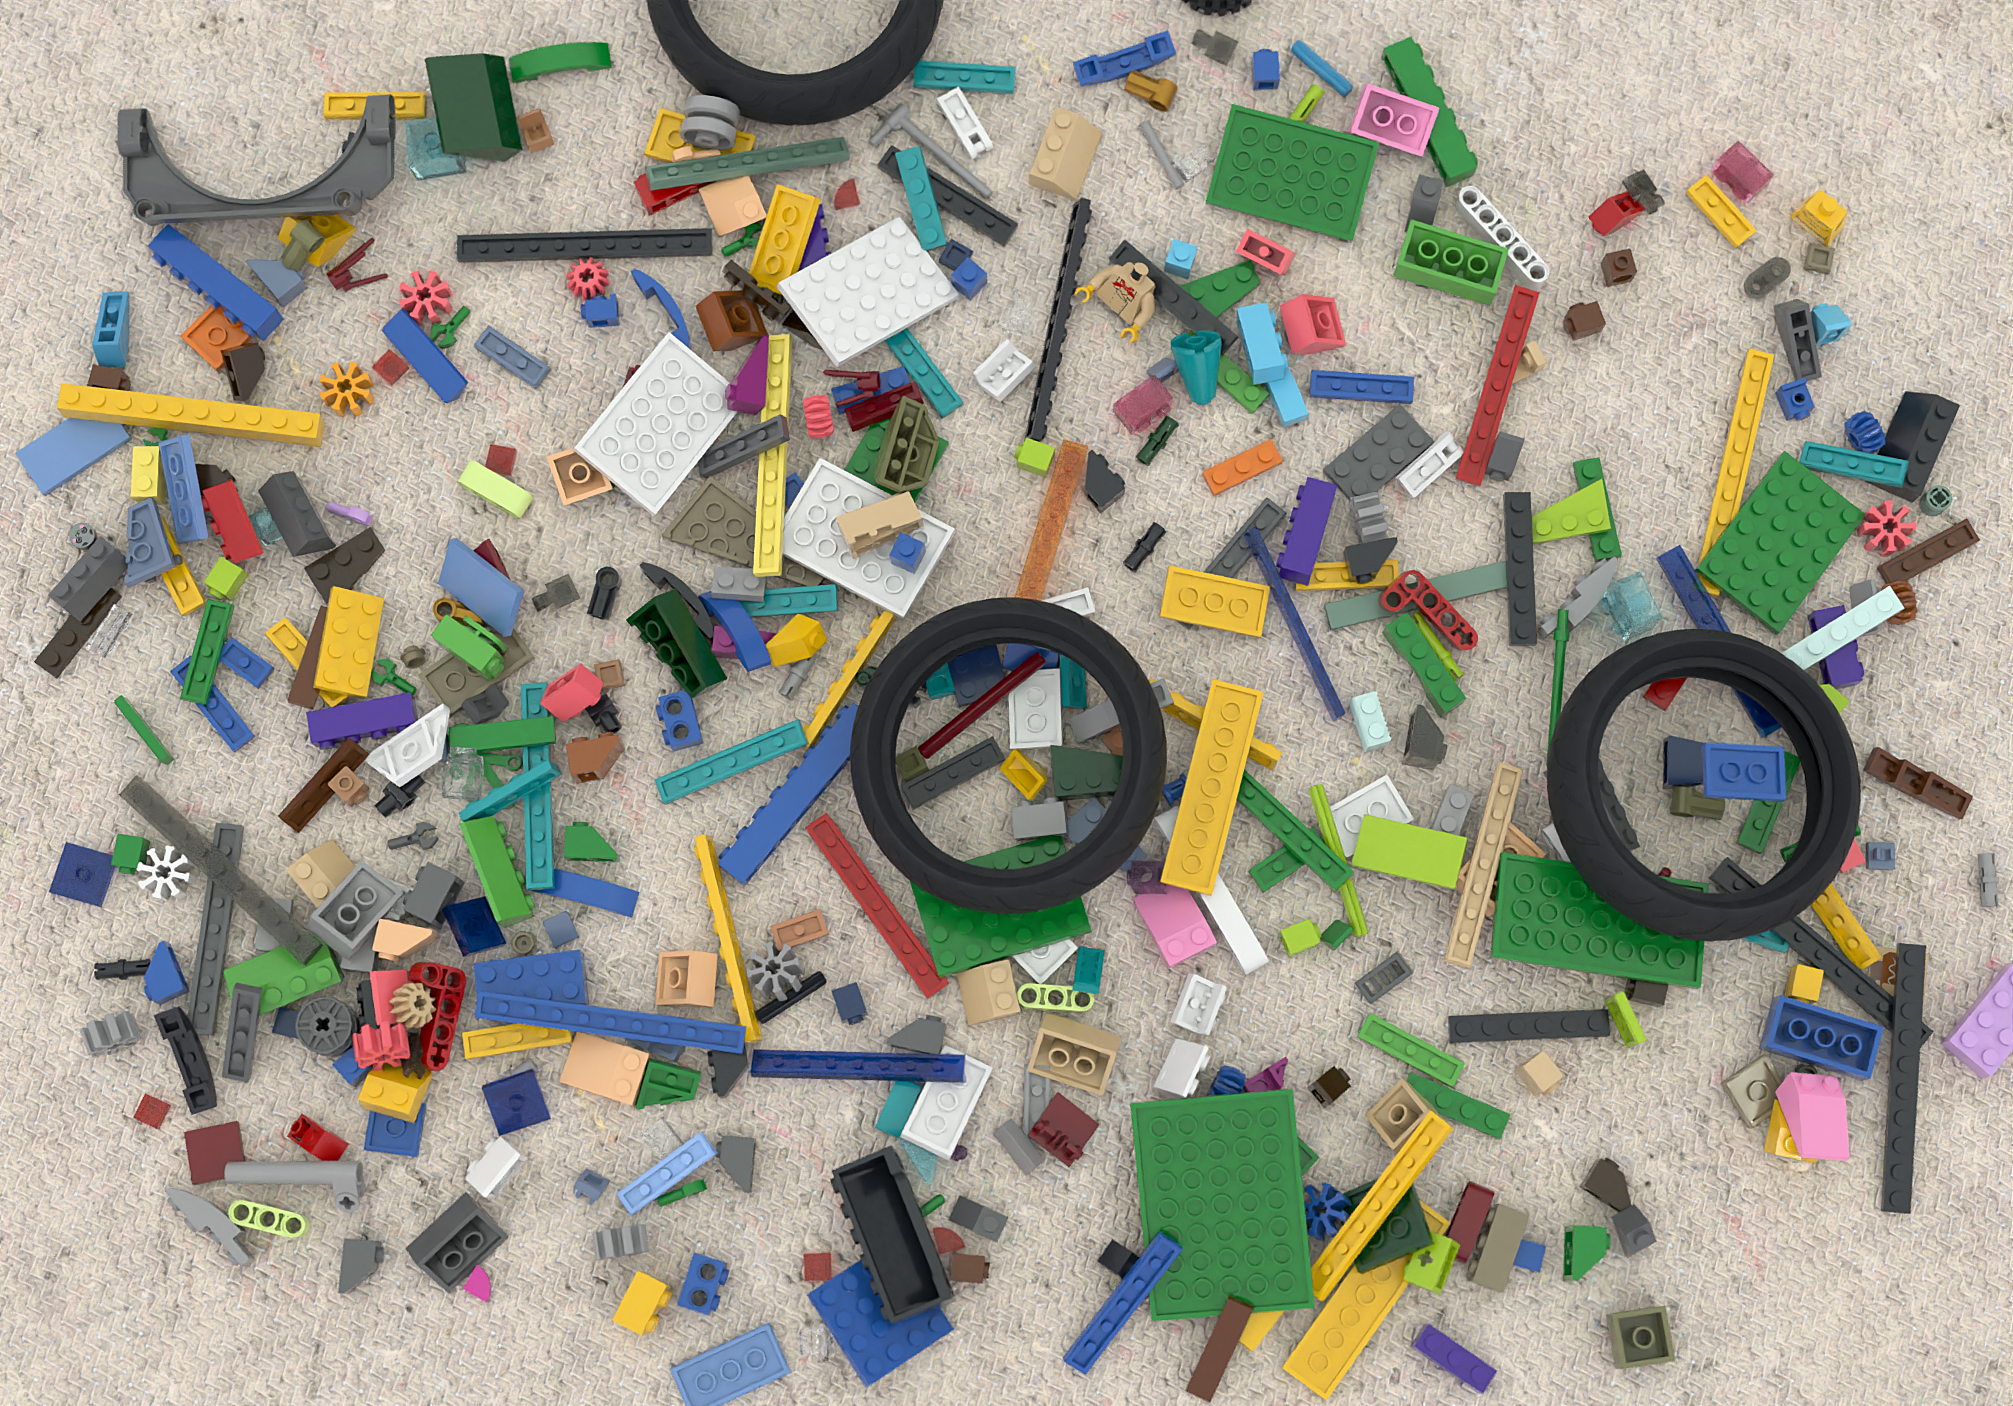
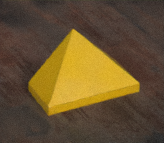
M1013 749L999 768L1029 801L1035 798L1047 782V770L1017 749Z

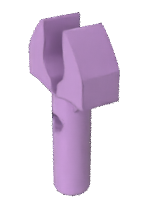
M329 502L326 507L328 512L350 518L364 526H370L374 517L354 506L349 508Z

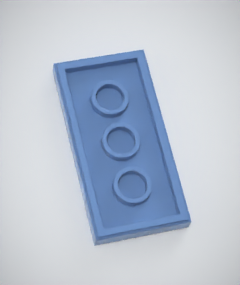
M68 418L15 454L41 493L46 496L132 440L122 424Z
M190 435L178 436L159 442L177 543L183 544L209 538Z
M458 538L450 539L438 584L504 637L511 636L524 590Z
M770 1322L670 1368L685 1406H721L792 1373Z

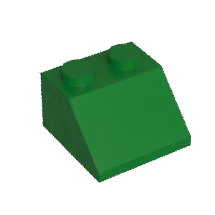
M1579 1225L1564 1227L1563 1281H1578L1606 1255V1250H1609L1611 1245L1610 1233H1607V1227Z

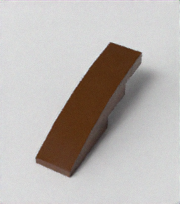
M1873 747L1863 769L1866 773L1906 795L1958 819L1964 818L1973 798L1972 795L1934 772H1926L1906 759L1896 758L1880 747Z

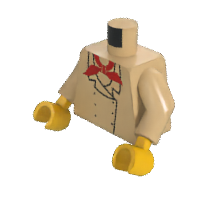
M1128 262L1124 266L1116 264L1105 267L1089 280L1090 284L1088 286H1082L1075 291V295H1077L1081 290H1084L1087 293V297L1082 302H1086L1092 298L1093 291L1097 289L1095 294L1129 325L1134 323L1131 328H1125L1121 332V338L1127 337L1129 332L1132 333V339L1129 343H1135L1139 340V329L1145 327L1155 312L1153 295L1155 284L1146 276L1148 267L1143 263L1133 265Z

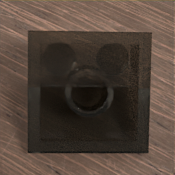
M1417 704L1410 716L1402 764L1433 770L1437 764H1441L1442 759H1445L1447 744L1443 743L1444 734L1425 707Z

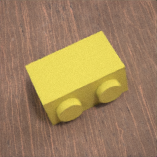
M133 446L131 497L137 503L152 497L157 504H165L166 482L159 446Z

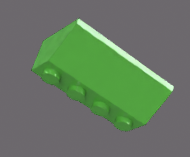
M1411 219L1393 277L1491 306L1497 292L1509 249Z
M494 816L459 823L496 922L503 928H507L534 917L532 909L536 907L531 894L526 895L522 885L526 884V880L521 869L516 870L513 861L517 860L514 849L512 845L507 846L504 837L508 834L502 821L498 822Z
M313 933L223 970L231 1002L236 982L263 988L259 1015L339 983L344 978L333 949Z

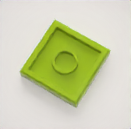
M1624 991L1605 1000V1004L1626 1048H1631L1647 1040Z

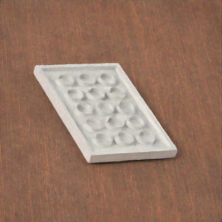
M900 216L782 280L777 286L778 290L836 367L957 300L959 293L927 251L921 248L920 242Z
M668 332L572 450L654 516L736 415L737 411L727 409V399H725V390L730 382Z
M819 458L784 517L782 555L892 614L905 619L952 539L955 528L918 509L924 526L906 534L924 542L926 553L915 574L891 564L889 554L897 539L853 559L840 533L836 517L883 501L892 495Z

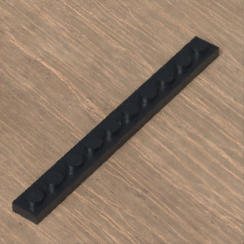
M1083 197L1076 201L1072 208L1025 439L1029 438L1038 442L1043 440L1047 433L1045 420L1052 409L1051 391H1054L1057 384V377L1055 376L1056 367H1059L1062 360V352H1060L1061 343H1064L1066 339V319H1069L1072 312L1070 299L1077 288L1075 275L1076 271L1078 272L1081 267L1082 257H1080V251L1087 239V233H1084L1085 227L1092 215V210L1089 209L1091 200Z
M711 228L457 235V260L459 263L573 260L580 258L589 259L590 257L593 259L713 256Z
M1728 857L1720 863L1709 877L1726 893H1736L1762 886ZM1798 916L1771 930L1814 968L1824 970L1823 975L1892 1033L1893 996ZM1923 1022L1920 1048L1934 1032Z
M1897 943L1881 1211L1911 1214L1926 945Z

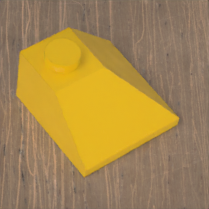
M1774 1099L1764 1152L1816 1164L1817 1159L1800 1157L1779 1100Z

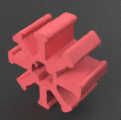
M417 270L411 273L414 282L417 284L415 288L406 285L405 282H401L399 286L402 295L406 298L403 300L399 299L402 309L408 314L411 312L410 316L420 326L423 325L422 321L426 312H429L428 317L434 325L436 322L438 324L441 323L437 313L434 311L436 308L446 311L447 314H450L452 311V306L446 297H452L453 294L447 282L443 281V284H441L442 281L437 272L432 270L429 271L430 275L426 284H423L424 279Z
M1891 500L1884 501L1877 510L1876 506H1872L1863 518L1868 522H1864L1857 529L1859 537L1862 535L1874 536L1873 539L1864 545L1868 552H1871L1878 546V542H1881V557H1889L1896 551V547L1898 552H1901L1912 541L1911 538L1908 539L1906 536H1909L1916 530L1915 521L1912 523H1900L1899 521L1910 512L1905 505L1895 513V516L1892 515L1893 501Z
M381 1021L379 1029L375 1030L367 1024L361 1027L362 1034L353 1033L355 1061H358V1067L362 1069L373 1064L374 1071L383 1070V1063L386 1062L393 1065V1067L401 1065V1058L409 1059L410 1057L407 1031H405L404 1025L401 1023L390 1028L389 1021Z

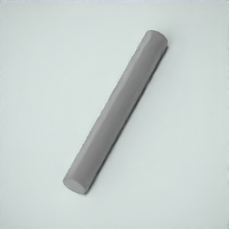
M1149 120L1144 121L1140 124V127L1176 190L1182 188L1184 183Z

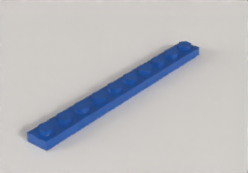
M482 990L478 991L474 1017L741 1054L743 1053L746 1026Z

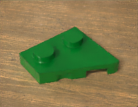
M649 1058L635 1109H644V1106L660 1104V1106L667 1105L674 1101L694 1100L701 1071Z

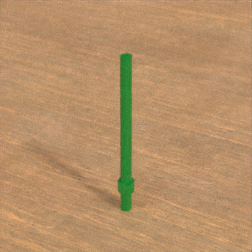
M1558 609L1557 630H1554L1553 636L1556 645L1547 762L1554 728L1561 714L1566 642H1569L1570 631H1567L1569 610Z

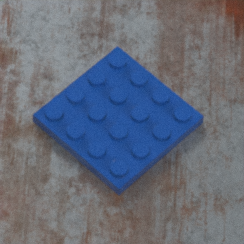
M859 1260L808 1293L807 1297L867 1388L953 1331L954 1328L941 1308L894 1325L891 1324L890 1320L885 1321L880 1310V1306L884 1305L880 1294L875 1296L870 1284V1280L874 1279L870 1269L865 1270L862 1261Z

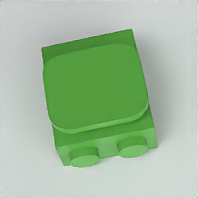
M446 614L431 633V637L441 648L489 682L493 677L497 678L504 669L503 663L505 660L496 649L504 653L507 650L504 643L468 616L463 618L464 623L467 625L464 627Z

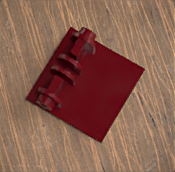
M1057 1092L1027 1135L1070 1168L1074 1160H1079L1083 1155L1082 1149L1100 1124Z

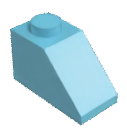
M1820 304L1812 308L1811 318L1816 346L1839 341L1852 326L1851 320L1838 305L1828 306V304Z

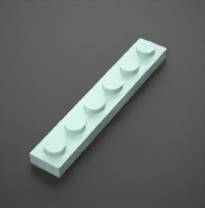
M1888 586L1785 650L1782 654L1794 661L1805 671L1905 608L1891 586Z

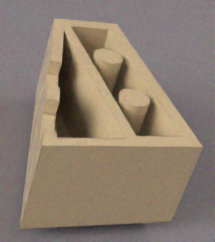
M909 491L896 493L888 499L836 517L840 533L853 559L897 539L900 532L908 534L924 526L923 519Z

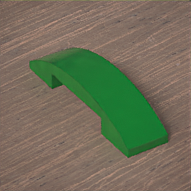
M575 42L551 45L529 50L509 58L513 83L538 80L537 75L583 68H586L587 72L612 68L609 44L603 42Z

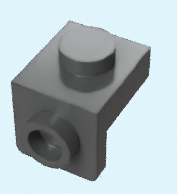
M494 683L484 693L465 699L461 706L476 725L497 718L509 705V701L498 685Z

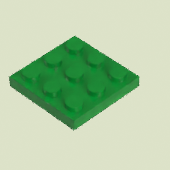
M890 417L869 426L844 471L890 495H894L898 492L876 483L873 474L884 432L891 419ZM937 436L939 444L930 476L949 445L948 441ZM924 487L909 491L914 503Z

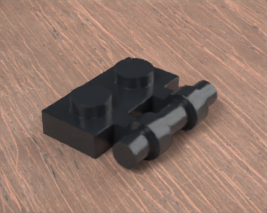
M364 980L356 988L358 1004H361L362 1013L359 1014L360 1029L362 1026L369 1024L370 1027L376 1030L377 1023L371 980Z

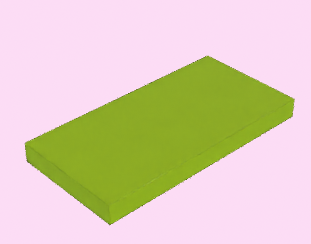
M1364 814L1351 865L1361 869L1456 890L1468 838Z

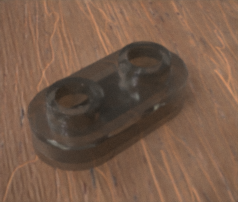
M1774 257L1768 260L1747 277L1744 282L1745 293L1753 299H1760L1766 296L1789 277L1791 273L1789 262L1782 257ZM1772 269L1778 270L1780 275H1774ZM1752 284H1758L1760 290H1755Z

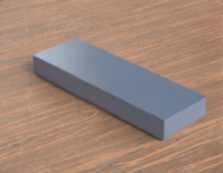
M489 325L473 345L478 351L535 390H537L551 371L548 365Z

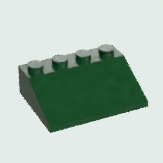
M479 53L436 56L425 59L443 154L506 162L523 150L504 56Z

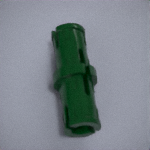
M1165 416L1155 432L1148 435L1149 440L1136 455V458L1144 465L1149 466L1160 449L1166 447V441L1179 424L1171 417Z

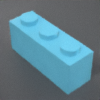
M1267 302L1237 308V326L1253 385L1284 379V369L1288 368L1286 354L1280 351V347H1282L1280 333H1275L1274 327H1276L1274 312H1269Z

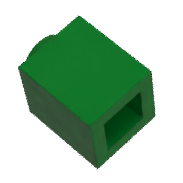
M117 834L111 865L119 868V873L135 875L139 862L146 865L150 841L143 837Z

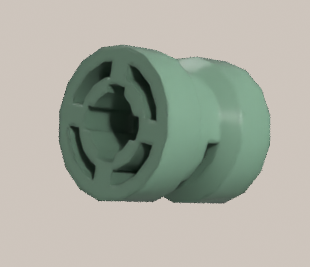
M1934 486L1920 498V509L1928 516H1938L1951 505L1952 494L1945 486Z

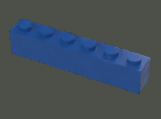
M167 224L147 245L153 253L151 258L161 267L167 265L170 268L169 272L177 280H186L188 282L187 286L196 295L199 296L202 293L206 296V302L217 310L219 307L225 311L223 315L233 324L237 321L242 324L241 329L251 338H254L256 335L264 342L284 320L277 308L171 225Z

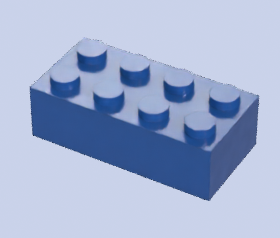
M581 950L474 963L477 996L478 991L482 990L589 1005L585 958Z
M1779 995L1772 998L1759 1049L1863 1081L1871 1078L1884 1027Z

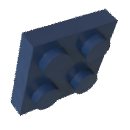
M997 645L971 650L948 662L958 707L972 704L1005 677Z

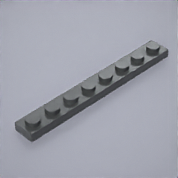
M216 823L188 1010V1019L197 1035L214 1036L244 833L243 825Z

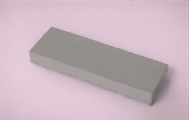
M1024 1064L1023 1133L1032 1145H1039L1027 1134L1050 1103L1051 1079L1028 1072L1029 1064ZM1034 1065L1035 1067L1050 1071V1066Z

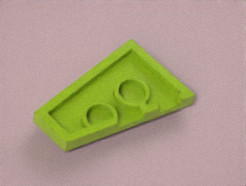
M1602 479L1532 516L1534 545L1611 531Z

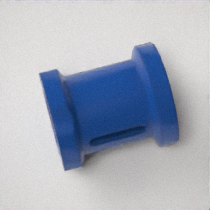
M1184 774L1179 775V779L1166 785L1164 784L1162 794L1169 806L1173 805L1174 801L1183 795L1187 780Z

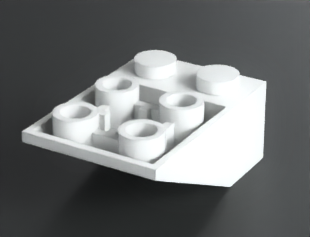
M1176 1038L1152 1089L1173 1099L1191 1097L1199 1080L1195 1079V1076L1204 1071L1209 1061L1210 1055L1206 1054L1209 1047Z

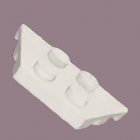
M441 704L369 753L370 755L364 761L401 787L442 759L450 714L449 707Z

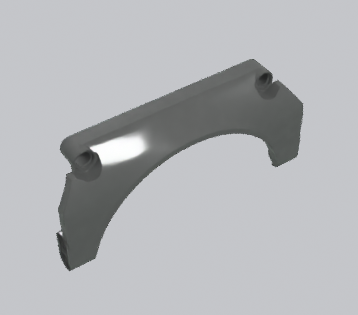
M392 94L367 96L365 110L353 139L338 160L323 174L299 189L263 199L226 197L198 186L180 172L164 151L147 108L120 109L118 112V150L123 157V191L133 205L135 217L149 226H157L164 223L338 214L354 216L362 209V197L367 200H374L394 179L396 119L395 101ZM351 197L350 204L343 207L344 200ZM152 208L151 214L146 217V211Z

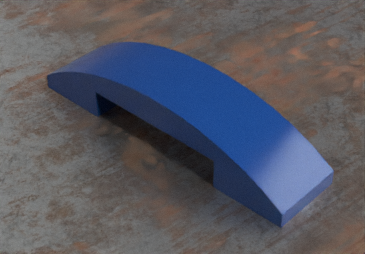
M1169 31L1146 37L1143 43L1101 57H1097V54L1074 61L1073 66L1080 86L1096 85L1129 76L1132 70L1141 72L1175 56L1176 51Z
M633 269L631 271L633 280L645 298L649 299L654 295L657 296L678 328L671 334L691 350L690 337L684 318L671 295L652 277L642 271Z
M711 591L698 596L710 617L714 615L717 617L735 644V654L747 672L771 664L770 656L758 629L738 600L712 598Z
M554 869L555 889L531 890L532 892L555 898L559 897L631 918L633 917L639 896L638 891Z

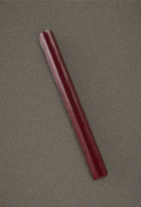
M1035 652L918 747L921 755L925 759H929L1046 664L1043 656L1039 652Z

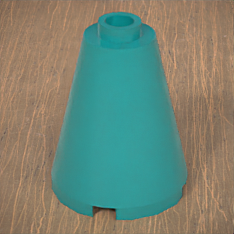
M1206 330L1196 331L1197 335L1188 337V332L1174 337L1170 342L1173 357L1190 400L1196 402L1197 405L1209 404L1216 396L1222 345L1220 335L1217 332Z

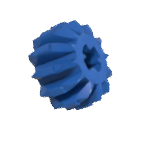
M1865 410L1860 413L1858 412L1844 423L1845 434L1852 448H1855L1856 451L1874 454L1885 445V434L1882 431V426H1880L1878 419H1875L1872 413H1868Z
M1227 1065L1220 1067L1210 1085L1207 1096L1241 1093L1246 1080L1245 1074Z

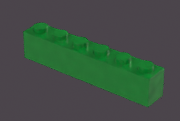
M1411 36L1385 47L1381 58L1400 95L1439 108L1426 148L1442 180H1444L1445 186L1449 187L1474 176L1478 160L1474 152L1469 151L1466 145L1465 133L1463 130L1458 129L1455 123V114L1451 108L1447 107L1444 101L1445 95L1442 88L1436 86L1433 80V70L1429 64H1425L1422 58L1423 51L1419 43L1415 44Z

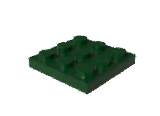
M1379 1178L1343 1193V1195L1349 1198L1352 1205L1343 1208L1339 1212L1345 1211L1352 1215ZM1412 1183L1354 1260L1358 1273L1364 1274L1434 1244L1414 1183Z

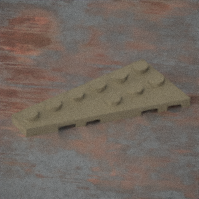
M710 476L663 532L662 538L753 568L756 510ZM783 555L782 573L780 576H775L803 587L819 586L826 579Z

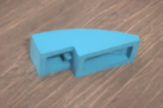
M1289 367L1284 369V379L1264 383L1267 392L1270 393L1269 398L1272 406L1276 408L1282 427L1307 420L1309 413Z

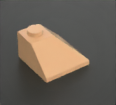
M749 176L723 179L699 189L718 237L767 217Z

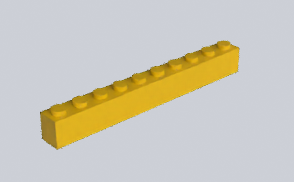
M61 383L57 409L67 418L321 447L325 425L320 413Z

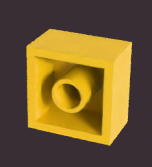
M637 1271L612 1321L640 1335L654 1332L661 1319L657 1316L661 1307L666 1308L673 1296V1293L670 1292L672 1286L644 1271Z

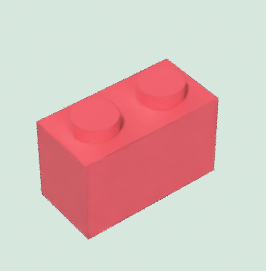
M1250 229L1246 230L1236 250L1237 253L1284 276L1297 254Z
M580 663L546 686L540 704L559 720L565 722L572 716L574 718L577 717L584 708L589 705L594 706L601 698L600 691L604 682Z

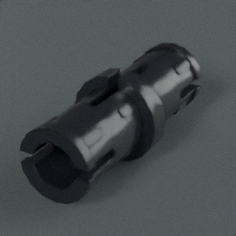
M1153 522L1145 535L1135 542L1136 546L1123 561L1124 566L1136 573L1148 555L1151 556L1153 554L1154 547L1164 536L1166 530L1158 523Z
M119 959L118 962L95 963L94 969L98 971H94V976L96 980L108 978L127 980L128 977L144 976L151 961L150 959L134 961Z

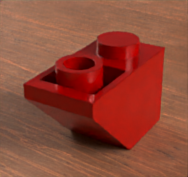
M302 1113L298 1120L292 1124L291 1130L287 1135L296 1144L322 1161H339L349 1145L341 1137Z

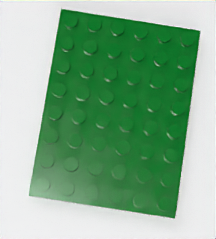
M1293 1088L1130 1103L1144 1251L1159 1231L1180 1244L1183 1249L1149 1292L1151 1321L1220 1316L1229 1295L1254 1306L1252 1313L1315 1308Z

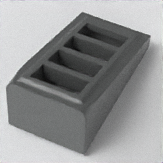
M1397 951L1356 981L1355 985L1371 1005L1413 974L1414 971L1400 952ZM1394 960L1404 972L1403 974L1399 975L1391 963ZM1387 967L1395 980L1391 982L1383 972V968ZM1375 974H1378L1386 984L1384 988L1374 978ZM1368 979L1378 991L1375 995L1365 984Z

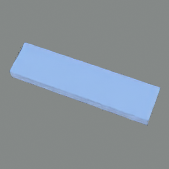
M699 1132L619 1191L617 1196L629 1214L633 1216L718 1153L704 1132Z

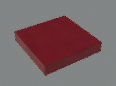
M239 1121L184 1132L192 1185L225 1179V1167L228 1162H246Z

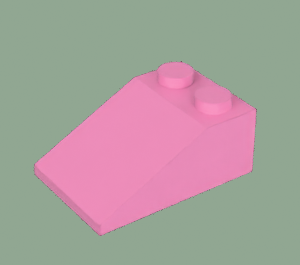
M1364 83L1347 132L1422 157L1439 108Z
M1161 884L1132 898L1168 970L1216 946L1217 941L1188 890Z
M1790 1072L1775 1092L1800 1157L1847 1161L1850 1157L1846 1101L1837 1076Z

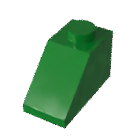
M573 822V826H565L564 858L567 861L620 862V856L592 826H588L589 823Z

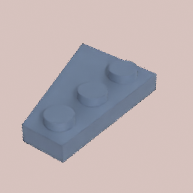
M151 497L128 507L127 538H129V548L125 561L128 564L127 575H125L124 584L130 588L173 569L176 565L156 501Z
M1093 797L1068 819L1069 835L1062 837L1069 839L1077 845L1097 826L1107 810ZM1138 845L1132 855L1119 869L1125 873L1130 872L1147 857V854Z

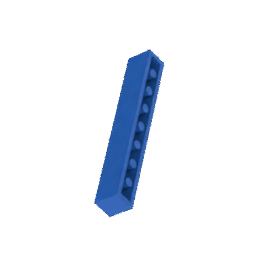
M854 702L850 707L845 705L836 717L839 720L834 726L831 727L829 725L820 735L822 740L816 747L812 745L803 755L805 759L799 767L795 765L786 776L787 782L782 787L778 785L769 796L772 800L766 807L760 806L752 816L755 820L749 827L744 826L737 833L735 844L731 848L727 846L719 855L720 861L718 865L742 886H746L850 761L852 727L858 708Z

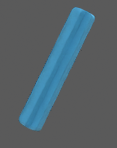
M1298 40L1293 44L1291 52L1338 93L1345 97L1351 92L1353 85L1304 42Z

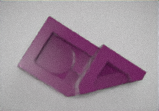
M1287 1057L1247 1080L1243 1090L1245 1092L1281 1089L1284 1084L1285 1067L1288 1064Z

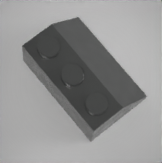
M294 471L273 474L258 492L291 555L296 557L334 549L336 545L301 479Z
M100 536L51 590L48 596L81 622L127 570L126 557Z
M465 1192L405 1249L415 1264L449 1294L475 1269L476 1265L479 1266L509 1236L483 1207Z

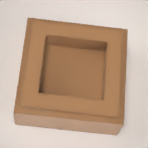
M620 659L594 664L596 676L604 682L601 691L625 686Z

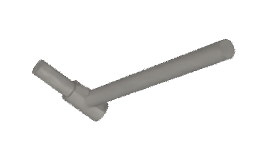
M902 103L883 121L884 124L868 140L873 147H876L891 130L903 128L983 197L988 199L993 193L989 187L909 121L910 110Z

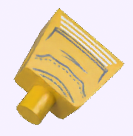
M1818 190L1805 198L1790 215V218L1824 246L1828 247L1844 228L1848 212L1838 204L1835 198L1829 197L1822 190Z

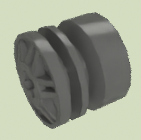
M329 997L315 998L306 1003L298 1013L295 1023L296 1034L302 1045L314 1053L330 1058L342 1056L353 1046V1033L360 1034L361 1031L359 1018L354 1010L339 1000ZM323 1021L329 1022L328 1031L323 1030V1025L321 1024Z

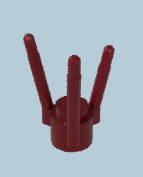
M370 238L339 265L326 273L336 290L343 287L345 292L354 287L388 277V274L384 273L351 283L349 281L353 279L349 268L366 256V253L363 251L374 243V238Z
M823 371L827 376L857 378L858 389L864 391V393L836 402L835 405L837 407L864 398H874V392L881 390L879 371Z

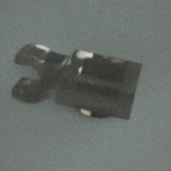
M1197 29L1191 44L1199 48H1206L1205 56L1227 66L1239 41L1218 31L1212 37L1204 31Z
M1644 169L1627 176L1622 181L1635 202L1641 200L1649 215L1658 211L1657 208L1665 204L1662 196L1654 194L1658 189Z
M568 573L545 584L547 592L533 597L532 601L538 612L547 608L552 603H554L556 609H559L580 599V596Z
M408 1032L410 1057L409 1059L401 1058L402 1072L408 1078L411 1072L414 1071L417 1078L421 1079L426 1071L421 1061L424 1051L418 1033Z

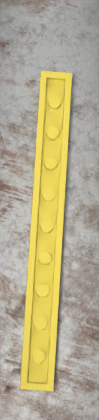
M790 334L769 336L765 407L761 410V423L782 414L787 418L789 426L793 338ZM788 441L759 454L753 574L756 577L780 576L782 573Z

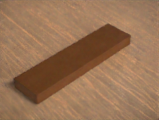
M1966 518L1877 567V570L1886 584L1898 580L1908 581L1978 543L1980 539Z
M322 605L317 614L288 697V703L314 710L321 690L313 688L328 608Z
M348 737L283 809L278 817L299 833L334 795L335 792L328 786V783L345 766L354 772L370 754Z
M1230 1295L1228 1296L1186 1387V1392L1211 1402L1253 1312L1254 1306Z

